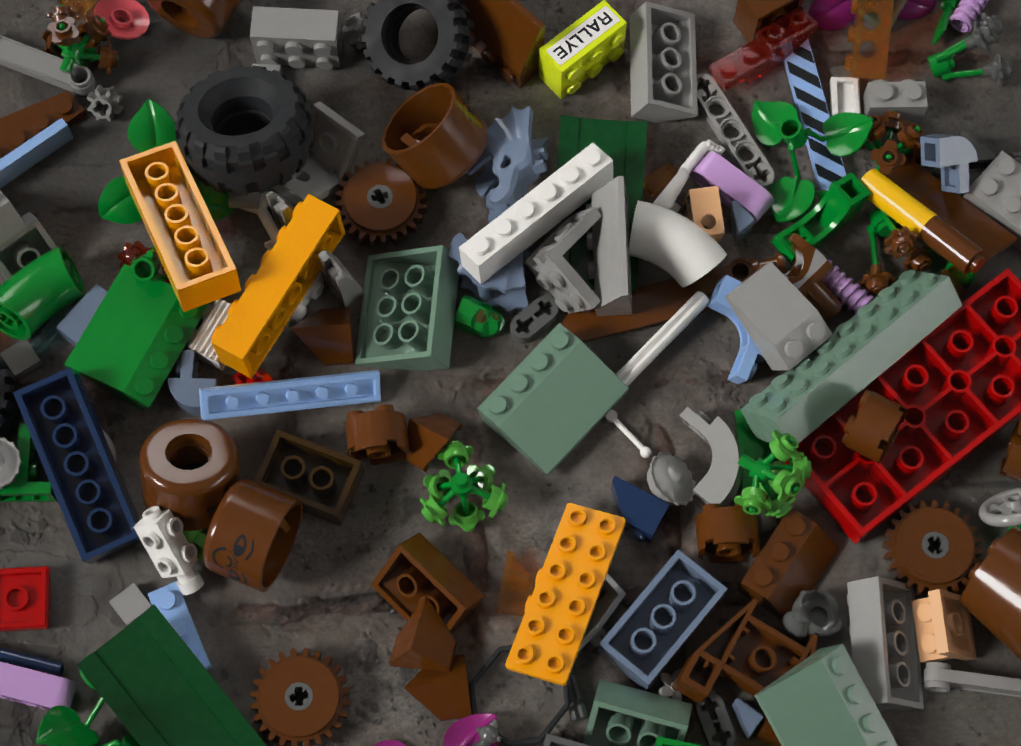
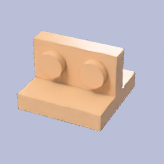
M937 589L928 591L929 597L911 601L921 663L926 664L927 662H937L953 658L964 661L977 659L970 611L960 603L962 595Z

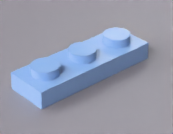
M177 581L148 593L151 604H155L205 669L212 668L185 599L176 584Z

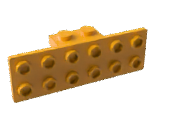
M573 503L566 505L544 565L537 572L534 591L527 598L524 609L525 614L505 663L506 669L561 686L567 684L625 527L626 520L624 517Z

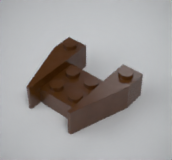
M754 598L685 661L672 688L700 703L708 696L716 679L720 676L754 696L815 653L818 635L813 633L800 645L751 615L759 601ZM764 716L754 737L769 746H781L766 716Z

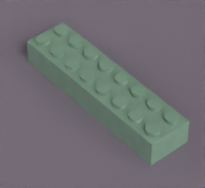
M916 270L903 272L895 283L881 290L878 293V297L869 304L859 308L856 315L847 322L840 324L829 339L795 367L786 371L783 375L774 378L771 381V385L761 393L752 396L749 403L740 410L755 438L770 443L774 439L772 432L778 430L781 434H791L800 443L963 306L950 277Z

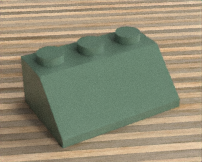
M600 679L583 744L590 746H655L657 736L684 742L692 704Z

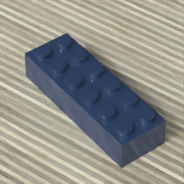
M69 367L13 392L82 562L93 564L140 543L141 540L134 529V526L140 519L79 373Z

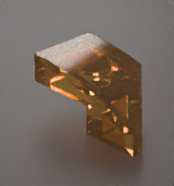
M508 551L497 612L523 617L527 598L529 595H532L533 584L531 576L519 564L513 551Z

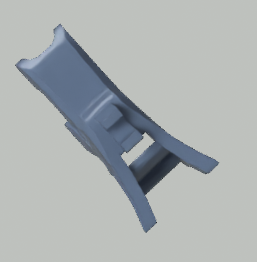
M530 106L522 110L512 107L507 117L494 119V123L488 129V140L482 155L466 173L467 175H472L484 165V173L475 179L476 191L482 198L489 193V199L494 205L507 203L510 204L508 207L510 208L527 194L528 186L539 178L540 173L547 171L544 160L549 158L546 150L551 143L548 137L531 139L534 114ZM499 182V185L496 188L492 189L495 186V184Z
M489 193L486 198V208L490 209L488 215V222L490 223L501 215L503 209L508 208L510 204H492L489 199ZM457 233L452 239L448 255L450 259L458 261L460 265L457 271L462 278L461 289L470 290L474 294L475 299L491 305L492 308H502L507 315H511L516 310L525 309L528 306L525 282L526 264L523 261L531 254L527 252L529 249H536V242L488 280L480 284L461 264L459 247L467 239L462 233Z

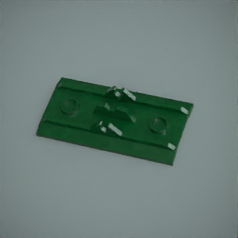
M561 115L557 170L591 143H594L613 160V179L617 176H624L628 197L630 237L638 200L642 201L648 121H616ZM591 198L571 214L586 210V204H591ZM563 219L560 223H558L555 227H553V228H552V232H553L565 219ZM591 226L563 257L591 290H595L594 279H589L588 261H593V250H588L587 233L592 232ZM630 256L632 293H636L638 258Z
M155 604L99 649L77 664L82 673L140 746H267Z

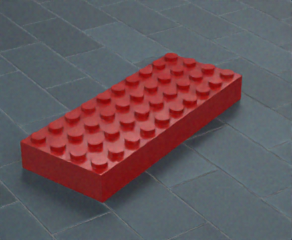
M1009 268L962 303V307L798 443L797 451L803 452L804 456H807V460L811 461L812 468L810 478L805 479L804 486L855 545L1021 416V281ZM866 390L874 391L908 408L904 422L900 420L898 422L899 432L884 459L881 458L879 464L845 447V444L842 443L846 433L844 432L846 423L851 415H857L860 409L858 404Z

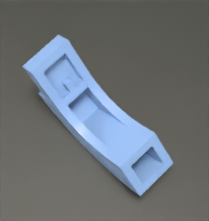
M725 275L717 281L707 307L727 316L735 324L739 332V352L727 379L738 385L748 379L750 380L754 376L758 365L755 361L760 363L765 361V359L725 298L742 282Z

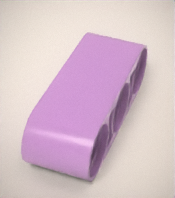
M710 151L691 172V177L700 187L718 186L720 202L729 209L731 202L737 200L755 218L754 224L774 203L773 196L765 188L716 152Z
M0 662V698L45 710H50L52 707L59 705L71 707L78 685L77 682Z

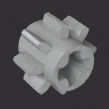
M361 12L345 19V26L342 28V35L346 43L349 45L356 44L358 50L367 47L366 44L361 43V34H365L366 27L361 26L363 21Z
M98 85L95 92H90L86 98L92 102L87 111H91L96 116V120L107 118L110 122L115 114H120L123 107L118 103L123 96L117 94L114 86L103 88L101 85Z

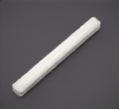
M697 291L615 375L628 387L708 305L709 298L703 292Z

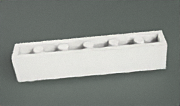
M591 143L459 247L462 266L480 284L484 283L589 200L592 193L613 180V160L594 143Z

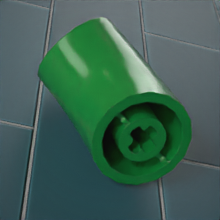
M62 246L33 260L0 286V331L20 341L28 340L53 315L86 295L82 278L73 260Z

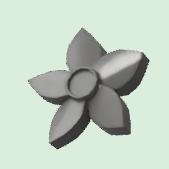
M681 668L676 669L672 676L668 673H660L661 681L664 685L659 689L658 695L682 701L681 693L672 688Z

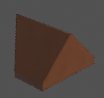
M351 307L320 309L290 328L320 359L324 366L354 364Z
M442 413L410 418L407 429L410 453L407 455L404 452L403 459L418 469L427 472L429 469L427 464L434 456L438 458L437 453L447 442L452 441L451 436L456 430L460 431L463 425Z
M427 595L397 635L389 661L391 667L450 672L457 643Z
M464 654L454 655L450 672L422 669L404 687L441 722L457 720L472 715Z

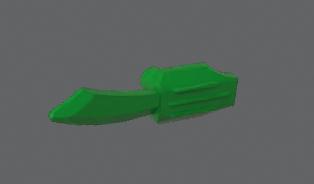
M940 0L942 1L940 8L944 11L935 29L932 45L937 43L947 29L951 13L959 0Z

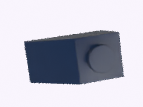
M615 476L612 480L611 492L619 516L624 517L626 520L624 530L628 531L627 535L635 541L643 543L645 540L651 544L668 512L670 504Z

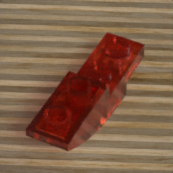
M800 6L755 32V40L709 65L708 73L724 91L742 81H745L748 85L792 54L818 28V23Z

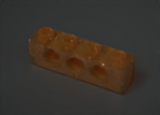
M851 0L850 13L855 14L854 25H849L847 42H852L851 54H846L844 71H849L848 77L885 80L894 0ZM869 12L874 13L878 20L877 25L872 29H867L863 25V17ZM865 41H870L874 45V53L868 58L862 57L859 52L861 44Z

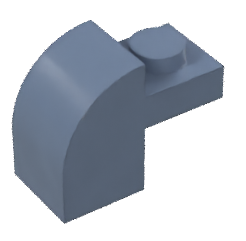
M932 134L920 136L921 166L941 169V191L958 194L969 192L970 174L968 163L978 161L977 153L972 143L964 137L955 135Z
M182 350V358L176 362L177 378H168V386L177 405L184 412L193 416H201L199 388L216 387L219 384L216 379L197 378L199 359L195 351Z

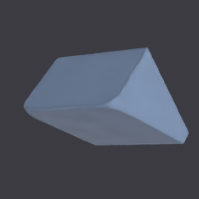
M737 200L731 202L728 215L734 240L738 243L752 231L755 218Z
M737 698L731 708L747 740L762 720L763 714L741 698Z

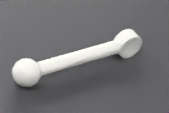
M610 410L605 416L606 420L614 423L640 450L643 458H649L652 455V450L644 446L617 418L615 410Z

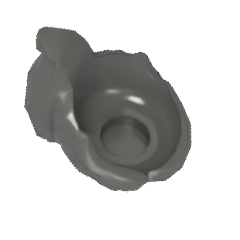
M801 590L800 595L792 606V611L787 612L782 618L783 632L796 642L805 640L813 633L818 635V638L836 634L842 627L839 604L827 592Z

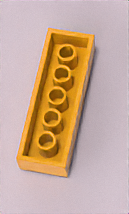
M176 141L119 160L126 185L183 312L240 292L241 287L236 267Z
M310 194L306 196L303 202L299 201L292 213L293 218L287 226L284 225L280 229L276 238V244L272 250L269 249L264 253L260 263L261 267L255 275L252 274L247 279L244 293L239 300L235 299L228 310L229 316L223 325L219 324L212 334L211 343L221 363L251 379L321 272L322 266L318 254L323 250L332 254L345 235L339 209Z

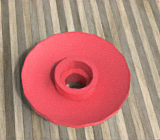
M99 0L94 8V16L98 15L104 18L109 24L107 29L112 33L111 36L117 39L131 40L139 38L146 33L150 25L149 14L145 7L136 0Z

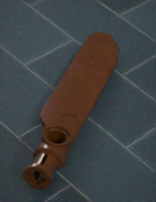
M780 252L775 253L774 257L759 261L756 258L749 260L736 258L728 265L713 268L703 277L683 288L674 278L637 287L636 293H632L633 315L597 316L595 308L569 313L561 324L582 342H587L667 322L697 291L703 292L710 300L717 281L725 275L735 278L733 276L735 273H744L747 276L746 278L737 279L743 283L757 271L761 264L765 265L768 262H772L782 274L786 273L785 263ZM706 306L700 313L712 311L713 309Z

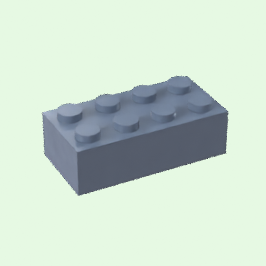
M678 549L599 643L597 652L644 691H647L723 599L727 588Z

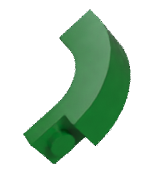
M852 172L833 183L822 200L807 215L775 235L771 243L789 263H792L796 258L795 252L792 249L793 245L789 242L788 238L793 233H796L814 248L818 249L847 224L863 206L871 192Z

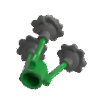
M985 12L981 13L979 17L980 23L977 21L973 22L972 35L942 52L927 57L933 77L941 76L944 82L952 78L982 75L983 78L992 77L997 85L1002 87L1003 81L1011 78L1012 68L1010 61L1003 59L999 53L995 54V60L991 62V65L982 66V69L951 72L950 70L955 68L952 56L967 48L970 50L977 46L986 50L987 53L991 52V45L998 43L1000 34L1004 30L997 16H987Z

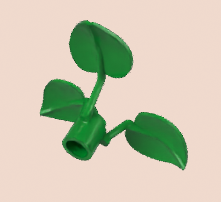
M147 99L129 123L128 139L132 146L140 152L173 141L177 143L175 122L161 105L151 99ZM124 176L111 180L101 193L98 203L99 216L104 220L120 224H133L140 221L142 218L126 185ZM194 178L214 222L222 220L235 210V208H229V192L223 194L214 191L212 187L205 186Z
M754 101L752 125L757 139L762 144L771 147L779 145L784 140L788 146L787 149L790 152L795 173V179L782 177L775 181L768 191L774 198V203L770 209L777 222L785 223L798 219L810 209L815 200L816 191L814 184L809 180H800L801 174L795 149L803 147L807 142L808 136H811L821 142L827 141L828 151L835 156L846 157L853 155L865 144L874 123L870 117L852 112L835 114L823 123L822 128L825 135L822 136L813 132L811 128L803 127L799 121L798 112L793 105L782 101Z
M80 670L81 677L85 681V683L92 689L96 690ZM100 697L85 724L81 723L79 715L73 709L61 705L52 707L41 720L36 743L50 746H98V735L89 727L103 706L104 699ZM128 733L123 737L122 741L116 739L102 746L140 745Z

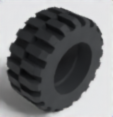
M378 0L376 4L370 3L367 11L370 12L368 19L363 18L361 25L366 27L365 34H361V43L367 46V49L363 51L365 59L373 61L370 64V68L375 74L381 75V80L387 84L395 85L397 88L419 91L435 83L451 84L454 82L452 76H460L465 70L462 67L463 62H470L473 55L468 53L470 45L475 46V37L470 36V30L475 29L474 22L466 17L470 14L469 9L466 5L460 3L461 0ZM419 9H425L431 12L436 20L438 27L437 44L433 52L425 60L419 63H411L406 60L400 50L399 31L402 23L411 13Z

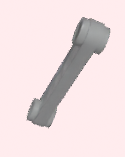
M0 35V65L69 90L79 96H88L90 92L95 90L96 81L94 75L87 67L78 66L74 63L71 73H64L59 70L63 62L62 58ZM86 79V81L78 83V81Z
M927 662L926 669H924V689L928 691L949 692L950 688L1021 697V679L951 670L950 664L942 662Z

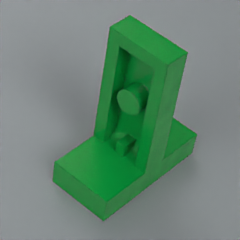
M19 423L17 449L20 450L22 463L19 467V473L15 477V482H11L0 489V502H58L50 482H35L40 477V466L36 462L37 450L26 423Z

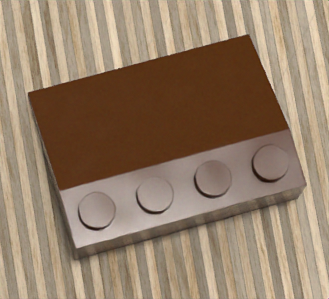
M461 0L460 3L466 5L470 11V14L466 16L467 19L473 20L475 27L474 30H470V36L475 37V46L470 45L469 48L474 47L488 65H494L500 70L502 77L507 82H513L521 88L539 72V48L544 45L545 24L517 0Z

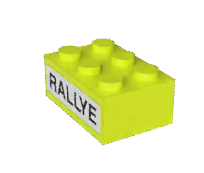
M603 0L539 48L538 76L560 99L567 94L575 93L580 88L582 82L589 77H596L603 69V66L610 61L615 62L624 53L627 22Z

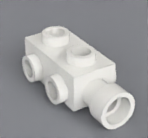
M159 506L147 509L143 512V518L134 526V529L162 578L176 576L178 579L176 584L182 595H189L198 591L204 585V581L200 573L193 569V566L198 561L197 548L194 544L188 543L184 536L182 521L178 517H174L170 509L161 511Z

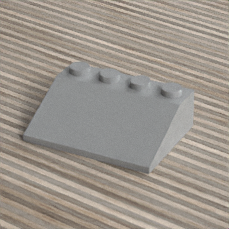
M617 176L592 193L591 204H586V209L595 207L602 215L592 225V232L587 233L588 250H593V261H588L589 279H594L595 290L592 291L601 300L594 307L597 316L633 315L628 197L624 176Z

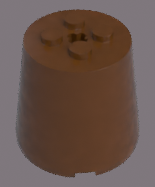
M1014 526L1001 539L997 537L987 550L989 554L982 563L978 562L968 575L970 579L960 598V603L1021 661V528Z

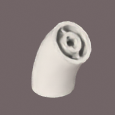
M638 200L632 223L629 256L641 258L659 266L669 273L682 288L703 277L726 257L727 253L705 230L688 218L665 207Z

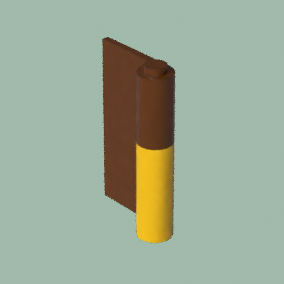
M906 161L903 165L893 169L888 175H883L873 168L860 180L871 192L867 199L902 227H908L910 231L917 232L918 239L964 274L976 273L985 262L1014 244L1017 240V237L959 194L941 191V181L914 161Z

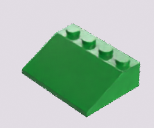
M124 264L63 366L72 368L87 380L135 408L144 411L151 406L208 305L205 304L183 312L171 284L162 280L158 283H154L151 279L149 281H139L132 273L127 271L129 266Z

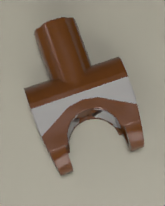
M793 233L788 240L793 245L792 249L795 252L796 259L791 270L783 273V275L818 310L823 320L827 321L833 318L842 306L838 298L822 282L834 271V268L816 248L796 233ZM761 264V265L757 268V271H758L761 267H763L764 264Z

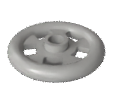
M1021 487L1009 489L988 498L980 506V519L984 523L996 527L1021 525Z

